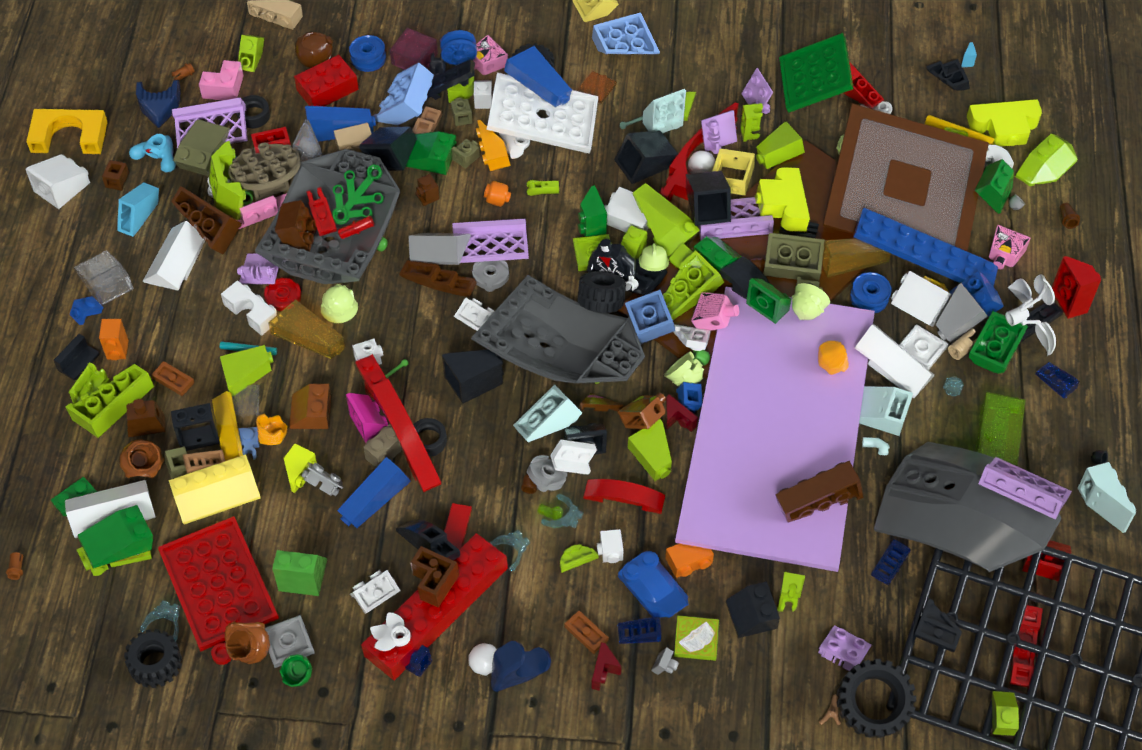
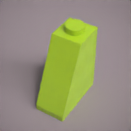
M787 122L780 125L756 147L758 153L756 154L759 164H763L766 169L805 153L802 138Z
M265 345L220 356L228 390L232 397L272 371L270 363H273L271 351H266Z
M659 419L649 429H642L628 437V449L654 481L667 477L671 472L672 466L663 422Z

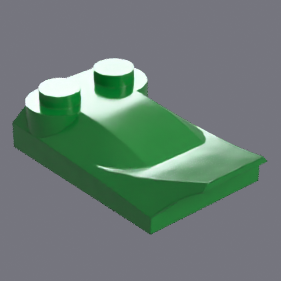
M992 311L969 353V358L974 364L997 374L1004 373L1028 326L1021 323L1011 326L1007 322L1005 315Z

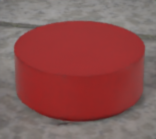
M218 643L212 648L211 656L216 664L225 665L232 660L226 651V643Z

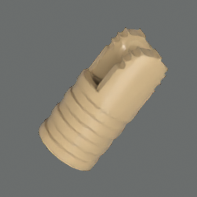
M971 328L948 347V352L954 359L960 360L971 351L977 339L972 342L969 337L974 335L975 329Z

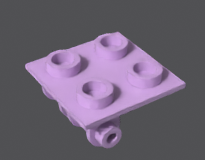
M756 68L741 94L748 105L762 103V113L767 114L770 112V105L767 102L773 91L759 69Z
M734 110L701 120L705 151L711 150L713 154H718L722 146L737 142Z
M247 254L244 266L237 269L238 275H241L239 282L241 284H275L279 267L258 254Z
M834 625L819 647L818 653L822 654L821 657L830 661L833 659L832 663L840 659L838 666H841L844 661L843 668L850 671L854 666L861 663L871 644Z

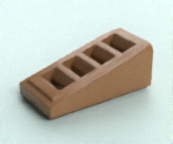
M223 450L183 455L187 473L225 462ZM190 461H194L195 466L191 467Z

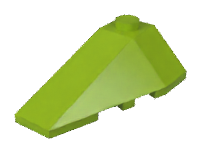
M645 183L632 193L641 213L644 214L647 220L648 229H651L654 235L653 240L655 244L665 249L667 257L671 256L682 243L686 244L700 231L685 213Z
M696 250L681 263L679 271L675 278H672L666 293H663V298L672 320L698 304L701 293H713L724 283L720 273Z

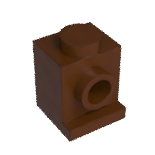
M109 160L102 175L105 188L123 191V185L129 174L127 163Z
M430 174L417 179L418 187H416L415 195L423 206L439 200L438 185Z

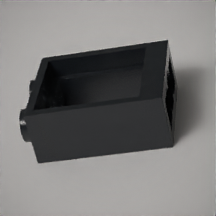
M210 403L171 411L173 428L180 448L185 447V450L189 451L220 444L217 424ZM210 422V425L182 431V427Z

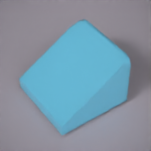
M973 42L969 43L964 54L962 67H973L977 54Z

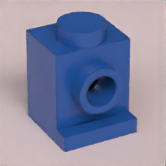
M683 382L676 389L678 402L689 411L695 413L702 407L701 384Z

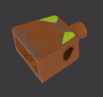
M658 393L655 396L642 395L620 409L618 414L625 428L649 429L665 414L663 404L666 402V398L662 393Z

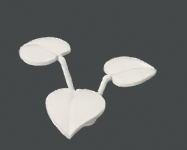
M1038 275L1034 280V288L1039 296L1033 300L1031 297L1032 291L1027 282L1022 278L1017 279L1008 288L1023 304L1006 312V320L1011 326L1019 323L1022 325L1036 324V335L1046 349L1047 356L1051 355L1056 345V337L1052 328L1047 322L1041 323L1040 320H1027L1029 317L1027 308H1032L1033 304L1041 299L1047 305L1053 304L1055 300L1053 289L1046 281L1044 275Z

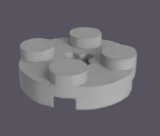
M505 260L475 262L472 276L477 282L476 285L488 292H492L505 285L509 280V268ZM487 271H490V272H493V271H494V274H493V275H488V274H487Z
M546 455L533 458L527 469L529 478L542 492L562 488L567 477V472L555 470L552 460L548 459L549 456Z

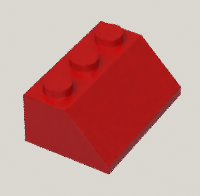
M1065 256L1062 258L1052 289L1055 299L1064 311L1067 319L1088 313L1101 282V277L1092 265Z

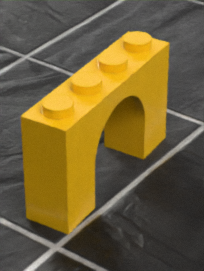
M34 109L26 141L31 153H48L52 136L58 130L64 127H78L82 129L80 145L83 154H101L107 127L104 110Z

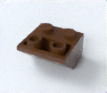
M302 200L282 203L275 232L282 243L310 252L314 242V233L317 229L316 221L312 219L308 208L305 207Z

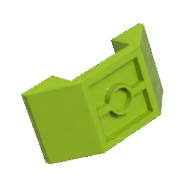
M226 141L211 156L209 183L215 207L234 219L241 220L239 208L244 207L243 200H246L245 189L241 188L240 182L228 183L227 179H230L228 171L233 159H235V150L231 148L230 141Z

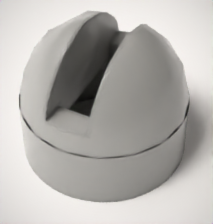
M1016 194L1009 201V206L1013 210H1019L1025 205L1023 200Z

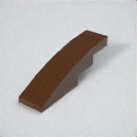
M407 260L399 273L401 277L417 284L465 297L471 296L477 284L475 278L460 277L456 271L442 270L438 264Z

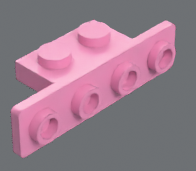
M286 194L278 197L271 196L239 208L241 220L237 221L242 223L239 229L275 216Z

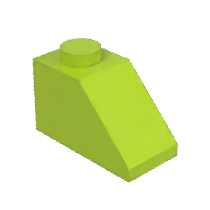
M631 225L622 239L621 245L625 247L628 254L635 260L640 257L643 249L646 247L647 231Z
M992 691L993 734L1015 736L1019 729L1018 705L1015 694L1013 692Z

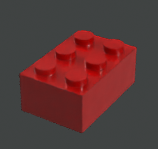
M340 55L332 57L294 76L296 90L309 106L325 107L359 90L357 75Z

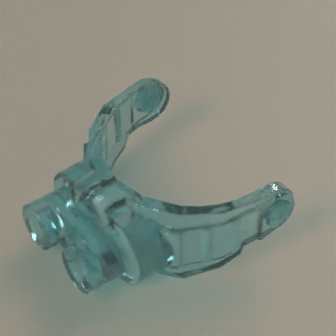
M557 494L556 497L568 505L569 512L557 520L547 521L542 519L541 524L552 528L562 526L576 528L578 524L577 519H581L584 512L578 510V507L573 505L569 497Z
M516 530L514 533L510 532L507 535L498 536L490 542L493 546L509 544L517 550V559L509 567L511 572L519 565L522 553L526 550V546L530 544L527 537L523 538L519 530Z
M162 600L160 606H157L154 611L146 616L140 631L144 633L147 626L155 619L166 618L173 621L175 625L172 637L176 642L179 633L177 620L180 606L177 604L171 606L167 601Z

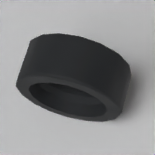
M258 95L242 98L246 104V110L253 107L263 109L256 116L245 115L246 128L255 129L265 125L270 118L268 102ZM240 112L236 113L238 120L240 118Z
M424 418L413 424L418 434L425 430H434L439 433L440 437L437 442L431 445H424L429 457L436 456L446 447L447 435L445 427L440 421Z

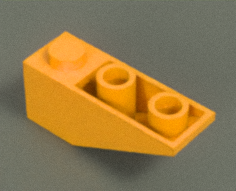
M477 120L479 127L476 128L478 138H482V141H479L481 152L485 151V154L482 155L484 165L488 164L490 171L511 166L504 141L493 131L486 130L487 126L481 120Z

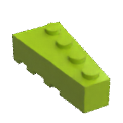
M134 364L114 376L113 381L99 385L97 387L98 390L90 395L86 393L80 397V401L75 404L70 403L65 407L74 422L99 438L127 412V404L133 403L136 399H141L154 385L148 372Z

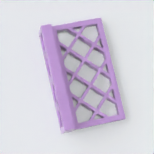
M241 98L172 109V114L175 118L177 149L197 119H206L207 122L215 124L213 121L217 116L225 118L220 126H224L228 121L234 124L229 131L226 141H230V144L248 141L245 120L246 104ZM240 112V118L236 123L230 119L234 113ZM181 122L190 123L185 132L180 128ZM237 127L242 130L241 137L232 136Z
M755 197L731 199V211L737 213L735 216L731 215V222L698 225L700 240H703L706 236L722 239L773 233L774 219L772 215L757 217L760 211L758 207L754 206L756 204ZM742 205L744 208L741 210L735 206ZM750 209L754 211V213L751 215L746 211Z
M525 219L452 223L453 233L471 235L465 249L468 255L462 256L460 263L529 259ZM513 237H522V238H521L519 241H517V240H515ZM497 238H504L501 242L495 240ZM481 239H486V240H485L484 242H482V243H480V242L477 241V240H481ZM508 241H510L511 243L514 244V245H513L512 247H510V248H508V247H506V246L504 245V244H506ZM490 242L496 245L492 249L486 247ZM472 243L477 246L473 251L468 248ZM519 247L522 250H524V252L516 253L514 252V250ZM500 248L506 251L503 254L496 253V251ZM481 249L487 252L485 255L477 254Z
M997 457L985 466L978 483L1053 519L1058 517L1061 508L1072 492Z

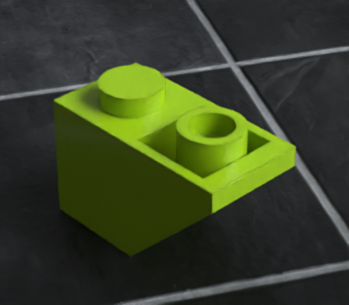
M241 35L238 62H241L242 70L255 72L262 56L264 37Z

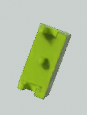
M762 103L743 105L740 126L743 142L760 137V134H752L751 132L760 130V121L763 116Z
M89 362L69 391L73 404L80 401V397L86 393L90 395L98 390L97 387L99 385L110 382V378L107 377L104 369L101 368L98 371L95 365Z
M784 572L777 611L783 612L785 603L788 601L793 604L792 611L796 610L805 575Z

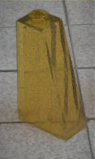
M858 239L827 240L824 244L822 267L828 278L887 263L890 260L891 253Z
M294 300L268 322L272 335L330 359L339 355L345 348L343 336L297 300Z

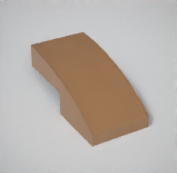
M426 106L421 118L417 119L413 127L414 134L434 132L443 115L442 111Z

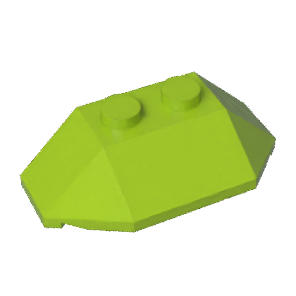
M1050 134L1029 154L1015 177L1028 186L1056 182L1078 160L1072 144L1058 135Z

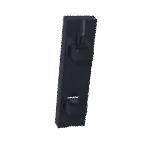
M469 59L433 77L432 86L427 93V99L432 97L437 100L441 98L442 91L457 84L462 86L468 85L469 78L475 76V63Z

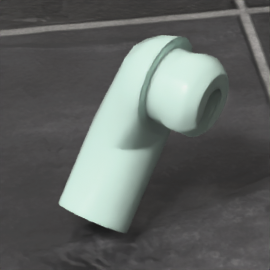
M863 437L862 447L878 448L879 455L889 454V444L883 440Z

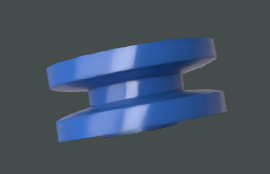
M451 31L440 40L441 57L449 64L459 65L469 59L474 60L477 56L476 38L468 31Z
M363 35L352 41L349 46L351 63L360 71H375L381 68L386 61L385 44L377 36Z
M862 273L853 282L850 294L851 302L856 308L879 313L888 305L891 285L884 276L878 273Z

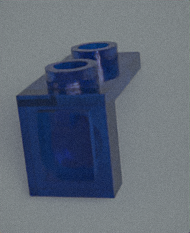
M422 645L418 651L416 650L405 669L420 677L432 662L429 648Z

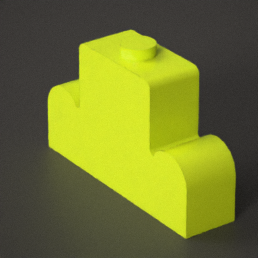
M1038 99L970 105L967 120L970 129L982 134L988 130L990 137L994 138L992 145L1000 147L1027 144L1031 132L1030 129H1035L1038 126L1042 110Z
M779 168L776 172L775 180L760 179L755 195V202L759 206L760 216L772 215L773 218H782L781 226L785 230L806 232L810 217L799 168Z

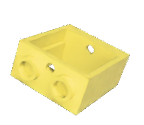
M720 149L712 172L721 171L722 167L746 170L743 180L726 178L732 194L746 195L755 167V154Z

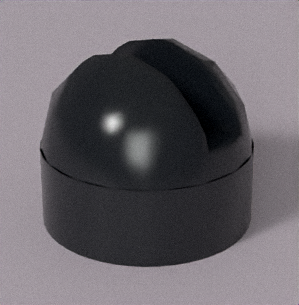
M1096 450L1092 453L1091 461L1094 464L1107 463V451Z

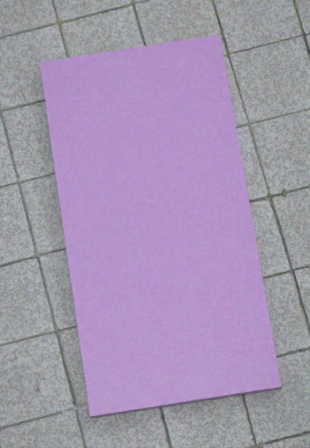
M726 287L724 295L729 298L733 305H738L739 315L730 317L726 328L717 329L675 543L838 572L848 503L840 506L838 502L832 504L829 510L823 512L814 510L812 515L788 523L777 503L775 494L784 488L797 485L801 480H808L821 471L832 469L838 463L850 461L853 466L868 358L857 351L855 347L873 324L875 311L829 304L824 309V312L815 319L799 320L792 309V297H789L791 298L790 311L775 324L747 305V299L733 292L731 287ZM831 340L841 342L844 345L849 362V367L845 372L841 371L830 375L818 364L819 346Z

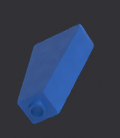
M535 46L506 60L504 71L554 107L561 104L564 105L570 100L572 89Z
M305 106L311 143L335 139L334 130L368 123L371 134L374 133L373 126H376L375 116H371L370 109Z
M386 457L337 510L342 515L340 519L347 526L352 524L358 528L407 486L411 480L397 465Z

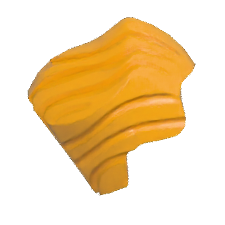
M833 340L822 343L818 350V364L830 375L841 371L845 372L849 367L844 345Z
M261 414L257 417L256 424L260 444H280L287 434V425L282 421L279 415L268 417L266 414Z

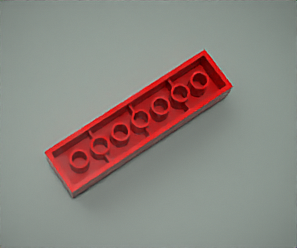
M477 533L459 549L460 557L453 560L457 562L459 576L439 607L420 600L417 590L394 612V614H397L404 620V627L410 631L411 639L406 645L401 647L395 646L388 651H380L375 648L378 640L372 634L361 644L364 657L395 681L508 569L507 556Z

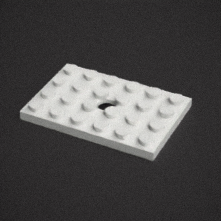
M497 73L486 130L590 154L598 96L572 90L570 100L566 104L554 107L510 75ZM545 110L549 117L540 118L537 112Z

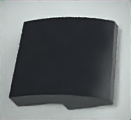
M744 256L723 267L719 272L722 278L733 284L732 291L744 299H747L749 280L751 278L762 279L770 283L760 269Z
M636 259V276H634V279L638 281L639 285L633 291L631 285L628 291L645 296L661 283L668 272L666 269L661 271L645 270L640 267L639 259Z

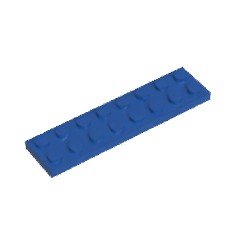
M862 209L853 238L959 283L980 271L994 287L998 266L994 265V263L869 209Z

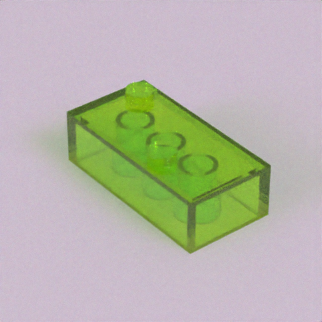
M986 392L982 404L976 452L994 458L997 457L1017 466L1026 400Z

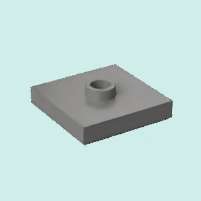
M301 615L265 628L269 635L270 647L268 651L274 668L282 666L283 661L290 655L300 654L306 657L314 654V649Z

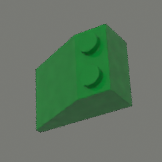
M439 131L415 134L417 140L406 167L447 175L452 162V148L457 147L456 135Z
M138 505L111 514L78 534V539L94 569L152 550L153 534Z

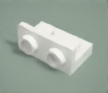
M465 298L454 317L478 331L495 311L489 307L485 310L481 307L482 303L474 298L472 301Z
M560 440L550 456L557 471L589 474L591 470L588 463L597 449L595 444Z
M378 570L370 576L372 580L366 584L362 581L352 587L354 592L350 593V595L356 599L365 614L401 591L388 570L383 573L381 570Z

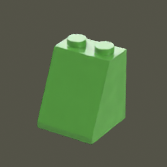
M277 550L272 569L278 591L319 596L327 558L313 554Z

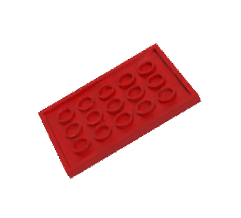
M235 516L158 547L200 652L218 643L225 642V627L230 622H261L268 624L279 619Z

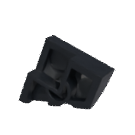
M959 59L945 64L939 61L926 66L927 71L951 89L957 91L970 89L969 80Z

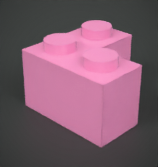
M224 60L220 73L203 72L199 83L202 98L213 100L237 98L243 80L241 62Z

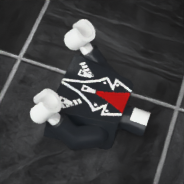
M603 239L589 257L587 272L604 271L619 275L623 279H629L626 282V291L630 290L631 285L632 291L635 290L639 285L638 281L634 279V276H636L635 259L628 254L623 245L611 244L609 239Z

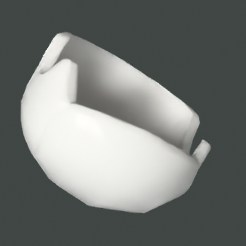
M697 151L690 157L687 169L691 174L712 172L716 160L707 151Z
M486 643L475 646L468 656L471 669L475 673L484 676L491 673L493 655L497 649L493 645Z

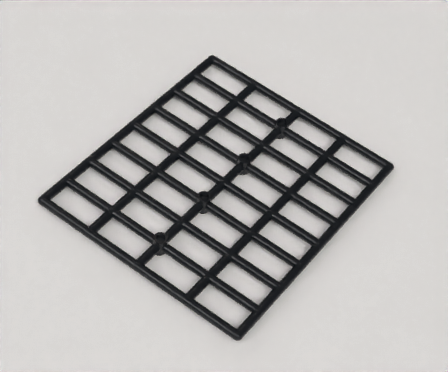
M1046 546L1043 551L1032 555L1022 589L1001 582L1005 566L996 569L993 578L971 572L972 562L964 560L962 569L940 562L943 550L935 548L899 666L902 668L901 672L904 675L908 663L931 671L919 711L914 710V713L910 715L911 718L1003 750H1030L1021 747L1032 706H1036L1056 713L1046 750H1055L1064 716L1087 724L1081 750H1090L1096 727L1119 735L1116 750H1125L1128 738L1142 742V733L1130 729L1139 692L1142 689V648L1134 677L1111 670L1121 630L1142 637L1141 627L1124 622L1133 584L1142 586L1141 576ZM1042 553L1064 560L1054 598L1031 592ZM1072 563L1095 570L1084 609L1062 602ZM937 569L959 576L950 610L946 615L959 628L976 633L964 673L942 666L946 649L939 646L934 662L911 655L916 640L914 635L926 607ZM1103 573L1125 580L1115 619L1092 612ZM967 580L990 586L979 625L958 619L957 613ZM998 589L1020 596L1011 631L1008 635L987 628ZM1028 599L1051 607L1040 646L1021 640L1018 635ZM1059 610L1082 617L1071 656L1048 649ZM1090 620L1113 627L1103 667L1084 661L1081 657ZM984 636L1003 642L1006 647L996 683L973 676ZM1016 647L1038 654L1027 694L1004 687L1012 655ZM1046 657L1066 663L1068 667L1058 705L1035 697ZM1078 668L1100 675L1090 716L1067 708ZM939 674L962 681L950 722L927 714ZM1109 678L1129 684L1131 689L1122 726L1098 719ZM970 684L989 691L1013 692L1016 700L1024 702L1019 719V729L1015 734L1013 744L990 736L992 729V697L982 732L958 725ZM891 689L886 707L888 710L893 711L895 697Z

